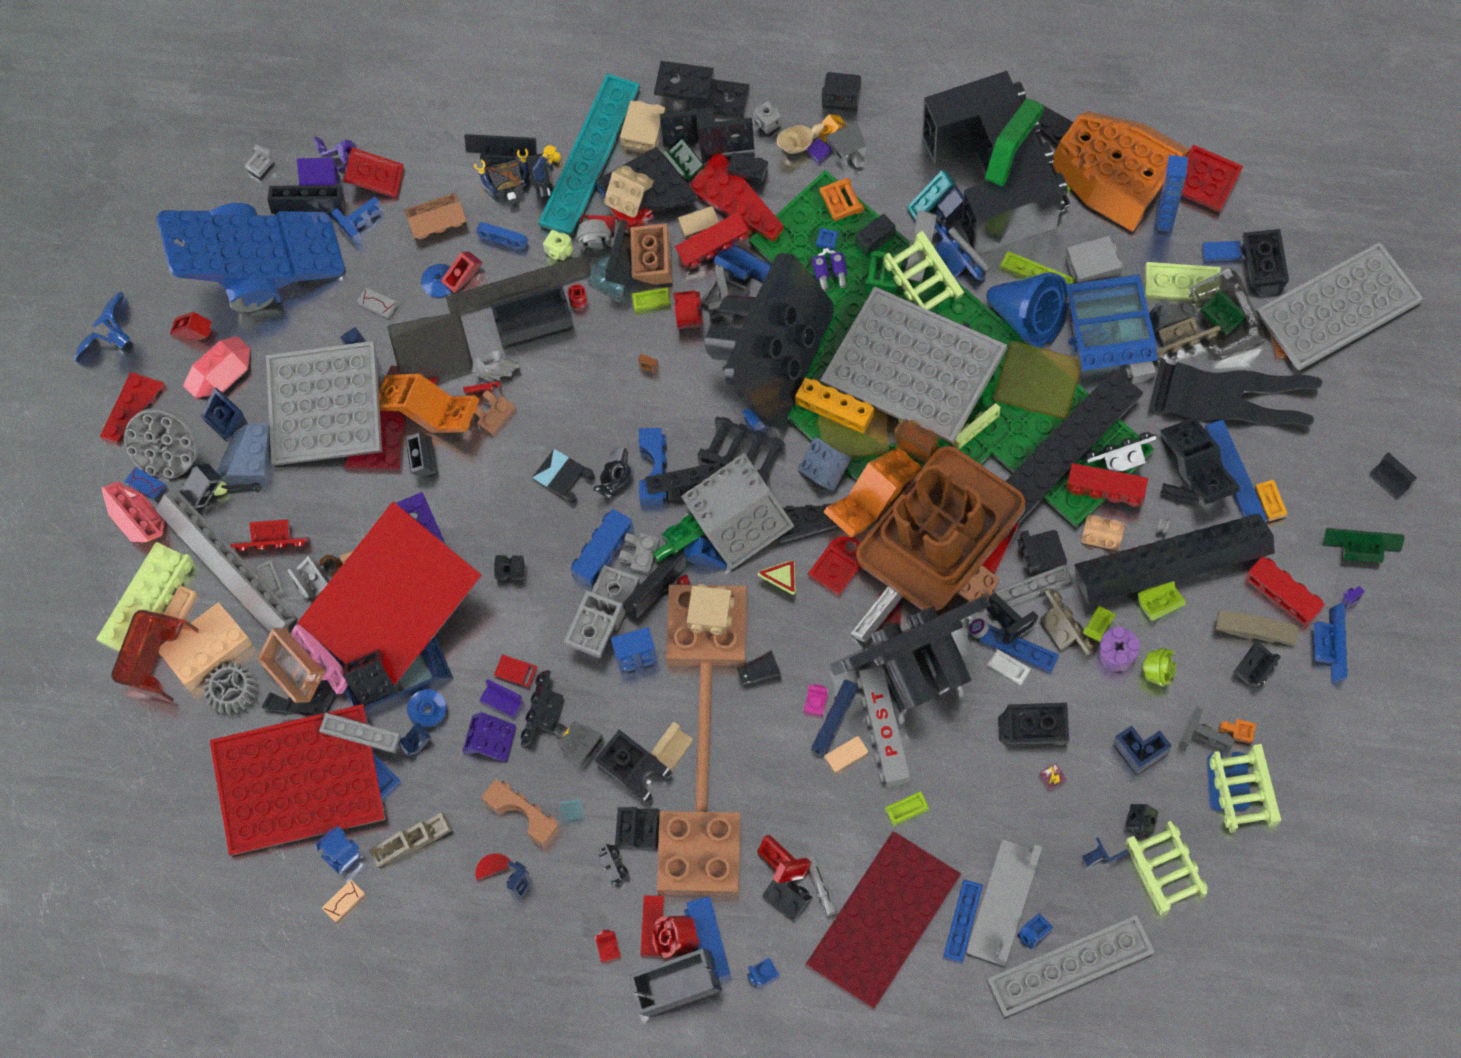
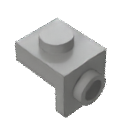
M256 144L254 147L256 152L245 164V167L261 177L273 163L271 152L266 147H260Z

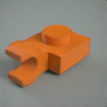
M1236 719L1235 724L1222 721L1218 732L1233 734L1232 738L1235 741L1252 744L1256 723Z

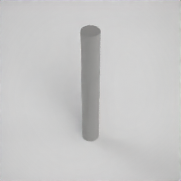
M952 227L948 231L950 235L984 272H987L990 269L989 265L961 234Z

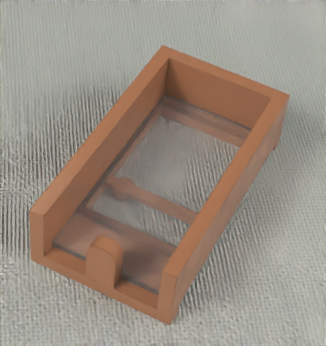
M272 628L257 660L295 703L310 702L325 670L320 668L288 632V628Z

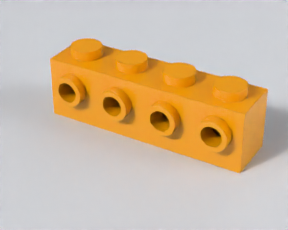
M805 378L795 396L796 405L863 434L874 416V407L868 402H860L849 394L839 393L835 388L823 386L815 379Z

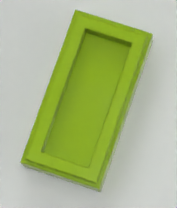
M668 287L632 293L635 313L671 307Z
M1098 606L1085 627L1083 634L1100 642L1116 614Z
M919 791L886 806L885 810L894 827L929 811L930 808L922 792Z

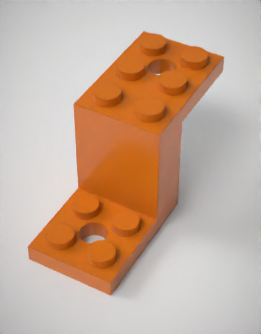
M421 374L385 375L378 390L380 411H400L430 433L466 432L480 400L475 395L450 396Z
M898 447L869 462L849 495L827 506L824 513L850 537H853L877 524L894 503L901 490L910 484L922 467L911 459L904 450Z

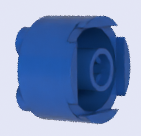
M337 826L326 833L314 844L317 852L321 849L323 852L321 857L336 872L339 870L340 874H342L360 857V853L358 851L359 846L352 839L349 841L345 837V832Z

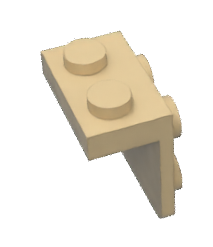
M620 166L612 172L604 203L634 218L638 214L644 192L652 187L654 180L648 178L645 174L633 171L628 166Z

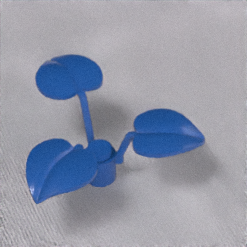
M122 291L108 301L102 310L101 316L97 318L92 326L95 328L103 322L110 329L107 334L109 338L92 332L79 344L74 361L77 362L78 355L95 338H100L110 344L113 342L119 348H122L128 342L130 337L122 331V328L113 319L114 305L119 297L124 296ZM110 319L115 327H112L106 320Z

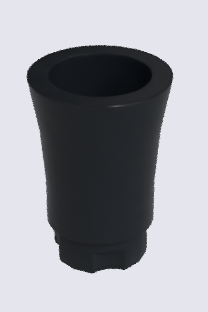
M772 650L752 661L744 663V666L737 667L743 686L750 682L752 684L763 679L781 675Z

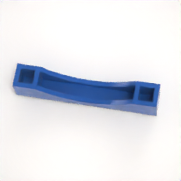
M1169 155L1163 189L1156 208L1154 229L1164 232L1173 230L1186 179L1188 157Z

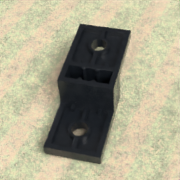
M661 61L654 95L690 100L691 110L713 107L714 115L743 119L750 84L717 80L714 77V68ZM679 78L680 81L678 83H672L671 79ZM728 96L734 98L731 102H727L724 99Z
M713 107L659 114L663 146L677 144L681 139L685 140L686 143L699 141L701 156L755 150L752 118L715 122ZM683 126L682 129H676L675 127ZM734 134L739 135L738 137H731Z
M1195 417L1160 430L1161 437L1177 455L1180 475L1204 505L1240 492L1238 483L1222 465L1219 445Z

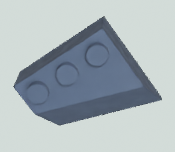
M249 423L234 431L216 471L222 478V481L226 484H268L271 456L269 424Z

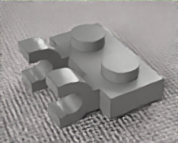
M626 533L624 545L636 547L634 556L628 552L621 551L619 563L631 565L630 571L649 575L654 560L652 552L657 550L659 538L642 533L640 538H637L632 534Z

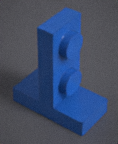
M374 196L347 217L337 208L331 213L334 221L357 245L362 239L356 229L362 227L370 218L377 216L382 209L379 201Z

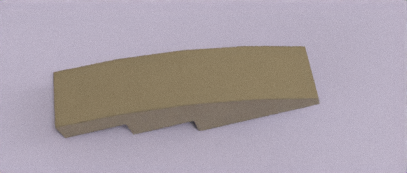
M1218 611L1216 630L1249 640L1256 638L1269 643L1276 641L1292 647L1297 645L1299 626L1260 616Z
M441 812L426 822L421 821L406 831L401 830L371 848L369 852L376 868H379L428 845L451 832L452 829L445 814Z

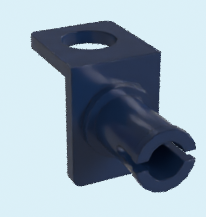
M1097 837L1095 839L1098 843V848L1082 855L1087 867L1102 859L1107 860L1109 865L1129 856L1130 853L1126 849L1109 858L1100 839Z

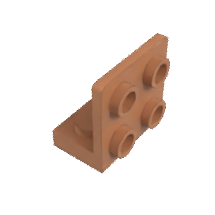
M981 566L958 595L966 601L986 595L989 600L999 578L984 566Z

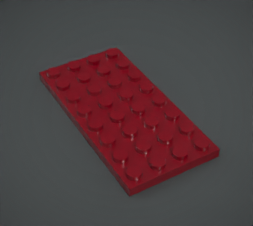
M892 831L805 966L875 1010L955 886L961 873L895 831Z

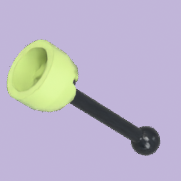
M221 481L214 495H223L228 489L253 488L254 490H259L260 484L227 486L224 481Z

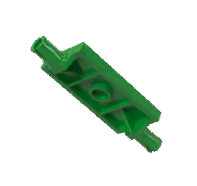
M688 515L680 523L668 527L661 534L666 544L653 551L652 554L660 562L672 553H677L681 548L705 533L695 517Z

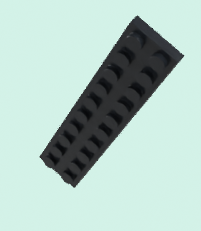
M1115 369L1005 481L1019 490L1025 498V512L1016 522L1017 525L1070 471L1072 463L1077 464L1143 395V391Z

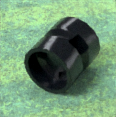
M496 555L494 562L495 579L506 580L510 577L511 580H523L524 556L512 555L509 558L507 555ZM506 564H509V571H506Z

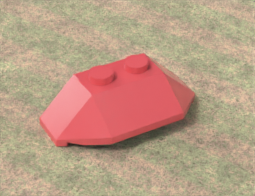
M238 336L220 340L192 365L183 387L196 399L211 396L213 389L216 387L223 393L248 370L250 347Z
M119 481L102 487L108 515L130 541L148 542L162 536L165 520L156 512V508L143 493L124 486Z

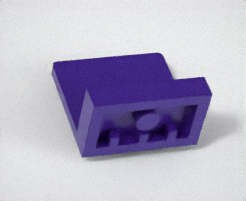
M483 712L474 714L471 718L462 752L468 755L478 752L505 762L508 758L516 725Z

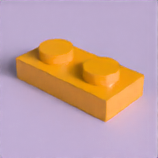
M1270 480L1255 485L1256 493L1268 518V522L1286 517L1288 513L1275 481Z

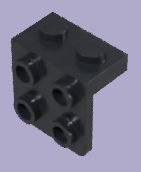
M834 72L826 73L821 93L822 105L857 108L861 76Z
M1028 530L1020 532V539L1017 540L1020 551L1023 550L1025 556L1023 557L1026 568H1029L1031 575L1067 564V559L1056 530L1030 536Z

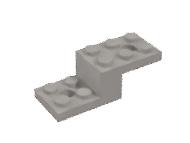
M603 565L592 592L586 591L564 640V645L601 658L612 631H618L626 613L622 603L636 590L640 581L639 577ZM617 585L620 589L617 593H611L609 588ZM587 629L595 630V634L592 637H586L584 632Z

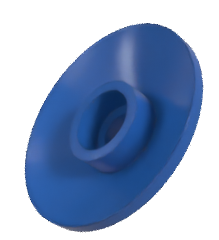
M435 264L424 271L421 277V285L425 293L432 297L441 298L453 292L441 282L450 266Z
M431 689L420 690L410 698L407 705V713L414 724L420 723L423 727H432L444 718L446 702L437 691ZM426 708H431L429 713L424 712Z

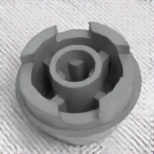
M590 219L579 225L576 242L580 250L584 251L586 247L592 248L593 251L607 248V244H612V234L605 221Z

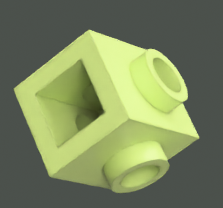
M551 230L543 243L544 252L555 260L564 261L573 251L571 238L565 233L560 234L554 230Z

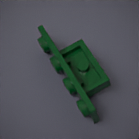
M1326 528L1323 544L1342 546L1343 558L1345 560L1383 563L1384 550L1401 551L1405 538L1403 534Z

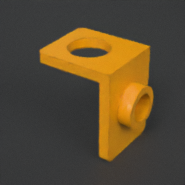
M829 114L822 121L824 127L817 137L826 143L827 135L847 127V124L840 116Z

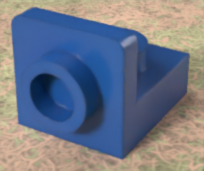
M1038 913L1022 927L1017 936L1032 949L1054 927Z
M770 958L753 967H748L749 973L747 977L752 985H757L758 989L780 977Z

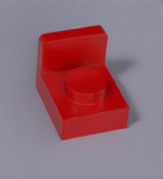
M609 929L598 932V935L594 936L601 963L621 958L614 931Z

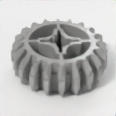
M232 662L229 663L228 667L224 663H222L221 669L215 667L216 672H209L211 678L205 679L208 685L203 686L204 691H207L204 693L207 703L212 705L214 710L218 709L220 713L226 710V713L229 715L232 710L238 713V708L240 707L245 710L244 704L251 705L249 698H255L253 691L257 690L254 685L256 680L252 678V672H248L246 666L241 668V664L237 663L234 666ZM239 677L244 679V689L238 686ZM216 687L222 691L221 700L216 697Z

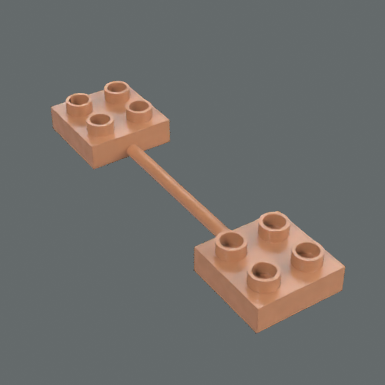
M669 585L667 666H700L695 812L660 811L657 892L658 896L739 897L740 812H707L712 667L744 666L743 664L746 662L747 586L707 585L709 588L726 587L728 590H731L732 597H735L734 609H730L729 614L732 616L731 627L727 628V634L714 635L709 631L696 633L687 628L692 586L697 585Z

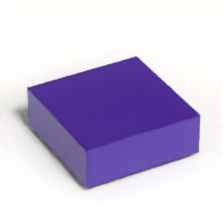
M817 138L806 149V153L818 163L831 152V148L820 138Z

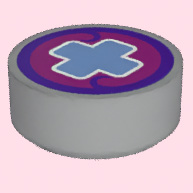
M982 618L973 620L968 627L969 633L974 638L983 637L989 629L988 623Z

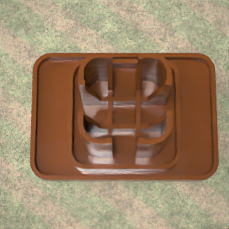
M952 446L941 447L933 454L859 544L856 551L858 563L864 570L919 609L924 610L934 606L937 613L941 614L949 607L1024 514L1026 507L1025 498L1019 490L957 448Z

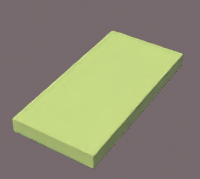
M1146 262L1145 298L1208 302L1220 290L1221 267Z

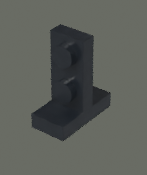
M996 593L989 597L990 606L987 607L988 611L1007 628L1002 638V641L1007 646L1035 627L1038 615L1034 611L1022 618Z

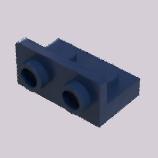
M509 861L507 865L513 874L508 878L506 888L514 899L520 901L532 880L529 876L530 873L523 864L517 861L514 864Z

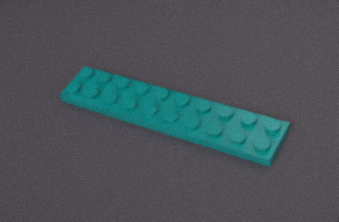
M606 73L538 222L539 226L573 237L580 218L594 191L596 180L600 177L622 129L630 101L635 100L640 89L639 83Z

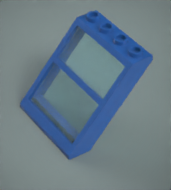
M1139 274L1067 284L1069 293H1066L1067 303H1069L1068 309L1082 371L1158 360L1156 340Z

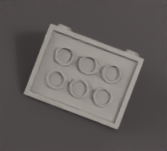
M745 453L681 496L708 539L731 570L794 527V524Z

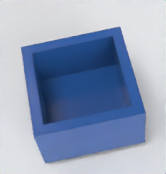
M649 627L611 637L620 671H632L637 666H649L658 661Z

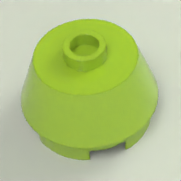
M1164 647L1147 653L1146 659L1143 662L1146 680L1162 687L1172 685L1170 679L1175 678L1176 662L1172 660V655L1175 654L1174 650Z

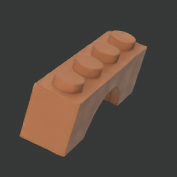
M495 779L482 795L483 803L498 814L506 810L523 812L529 818V828L527 831L529 837L545 849L560 831L557 825L558 821L550 815L546 817L542 814L543 810L536 804L531 806L527 803V798L521 793L515 794L511 791L512 787L505 781L499 782Z

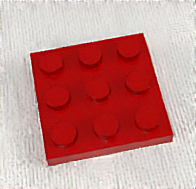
M1193 144L1187 155L1186 179L1181 196L1220 213L1243 166Z

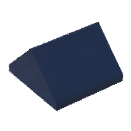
M217 387L214 388L200 417L224 440H227L247 420L242 411Z

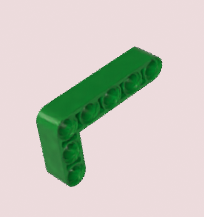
M1029 98L1024 101L996 140L985 180L1002 187L1004 186L1015 152L1040 119L1045 105Z

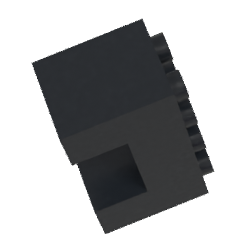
M1004 71L924 97L922 136L934 164L976 151L986 174L998 136L1026 100L1022 83L1020 81L1013 83L1008 71ZM1039 121L1015 152L1008 178L1003 187L989 181L964 190L961 226L970 246L978 254L1056 229L1059 213L1065 211L1062 195L1068 193L1067 183L1061 172L1054 174L1050 164L1054 163L1052 149L1048 142L1040 144L1036 135L1040 132Z

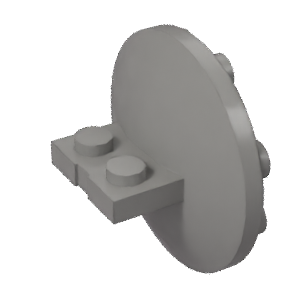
M162 408L145 409L137 413L126 426L124 434L126 451L132 461L147 474L159 478H176L185 474L195 463L198 455L197 438L190 425L176 413ZM156 472H163L164 476H158Z

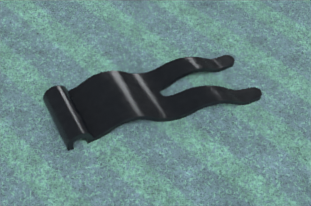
M1161 358L1149 409L1158 414L1172 412L1188 419L1195 417L1198 421L1205 422L1234 419L1264 425L1298 424L1311 426L1314 422L1312 415L1295 410L1265 408L1242 399V395L1245 392L1273 394L1297 389H1319L1322 386V380L1319 377L1310 375L1275 376L1247 370L1219 373L1207 372L1180 362H1176L1174 365L1168 364L1166 359Z

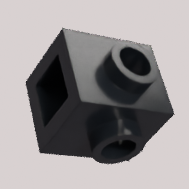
M1131 804L1126 827L1137 836L1154 834L1159 811L1147 804Z

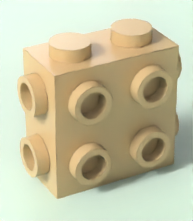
M704 584L692 586L687 628L696 633L709 631L714 635L727 634V628L732 625V616L729 615L730 609H734L735 597H732L731 590H728L726 587L709 588V586Z

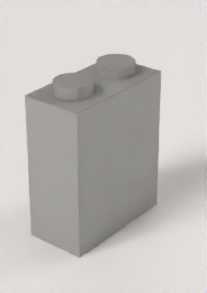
M1110 236L1067 247L1066 259L1076 283L1120 276L1123 263L1121 258L1117 257L1116 244L1114 241H1111Z

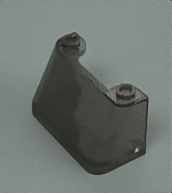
M1228 268L1189 288L1191 302L1197 304L1200 309L1220 290L1227 294L1230 300L1236 306L1242 308L1246 314L1243 322L1228 336L1219 331L1217 333L1218 336L1212 339L1210 346L1214 354L1222 356L1266 340L1265 333L1245 287L1235 271ZM1204 316L1209 329L1216 327Z

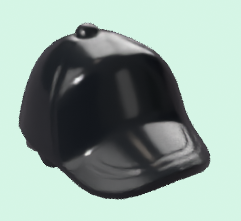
M616 448L611 452L608 462L605 464L604 470L600 475L601 485L595 486L593 491H597L600 495L609 498L613 495L616 488H620L627 483L632 469L628 465V450L626 448Z

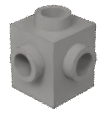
M767 101L755 108L753 121L767 135L782 125L780 112L775 105L772 106Z

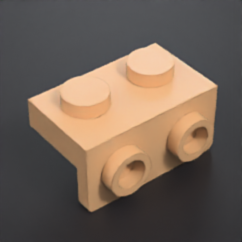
M1088 515L1081 542L1119 551L1125 522L1102 518L1097 515Z

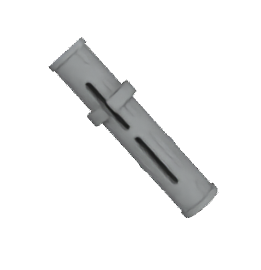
M817 856L809 857L808 859L812 863L808 870L818 894L817 899L821 901L826 917L833 916L838 912L832 898L833 893L827 886Z

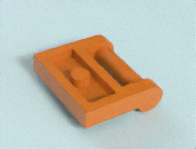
M845 178L820 188L821 196L834 221L864 211L862 203H859L851 186L850 178ZM840 189H845L853 206H848Z

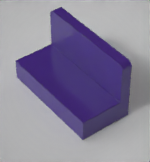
M487 679L485 682L487 687L479 700L480 703L515 719L524 703L521 695Z

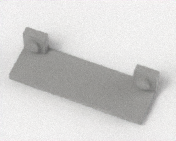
M1002 840L969 942L967 954L1006 966L1041 854V846L1034 845V848L1031 849Z

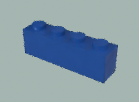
M613 508L610 513L607 512L602 519L601 526L592 533V539L589 544L586 543L583 546L580 557L572 562L570 567L572 576L593 587L603 565L607 566L624 541L626 533H629L632 529V519Z
M710 896L686 902L688 909H684L685 915L694 919V926L699 939V946L694 948V950L697 951L703 948L712 951L716 966L713 972L718 973L720 981L730 979L731 974Z

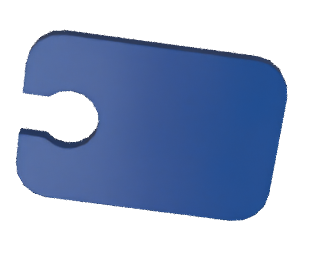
M1232 752V757L1245 755L1242 752ZM1211 753L1207 758L1210 806L1215 811H1224V808H1221L1219 803V789H1216L1214 783L1215 772L1210 767V758L1213 755ZM1248 763L1236 764L1231 769L1223 768L1226 778L1249 774ZM1249 782L1228 786L1231 797L1250 794ZM1251 802L1234 804V811L1247 810Z

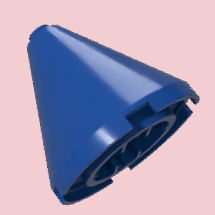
M1046 272L992 286L987 291L986 298L988 303L1025 343L1034 347H1044L1043 343L1046 341L1052 342L1064 324L1069 303L1065 302V293L1068 294L1069 289L1061 275Z

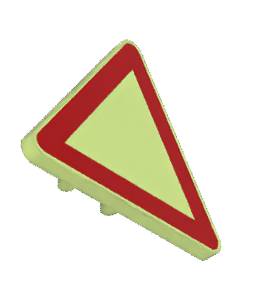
M793 560L758 572L759 577L790 594H795V562Z

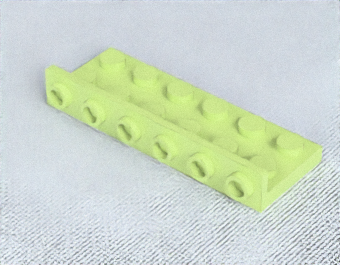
M156 542L96 638L97 641L133 659L136 655L140 654L145 640L152 635L154 625L161 620L163 611L173 598L176 589H178L179 585H182L184 576L192 569L193 560L188 554L183 555Z

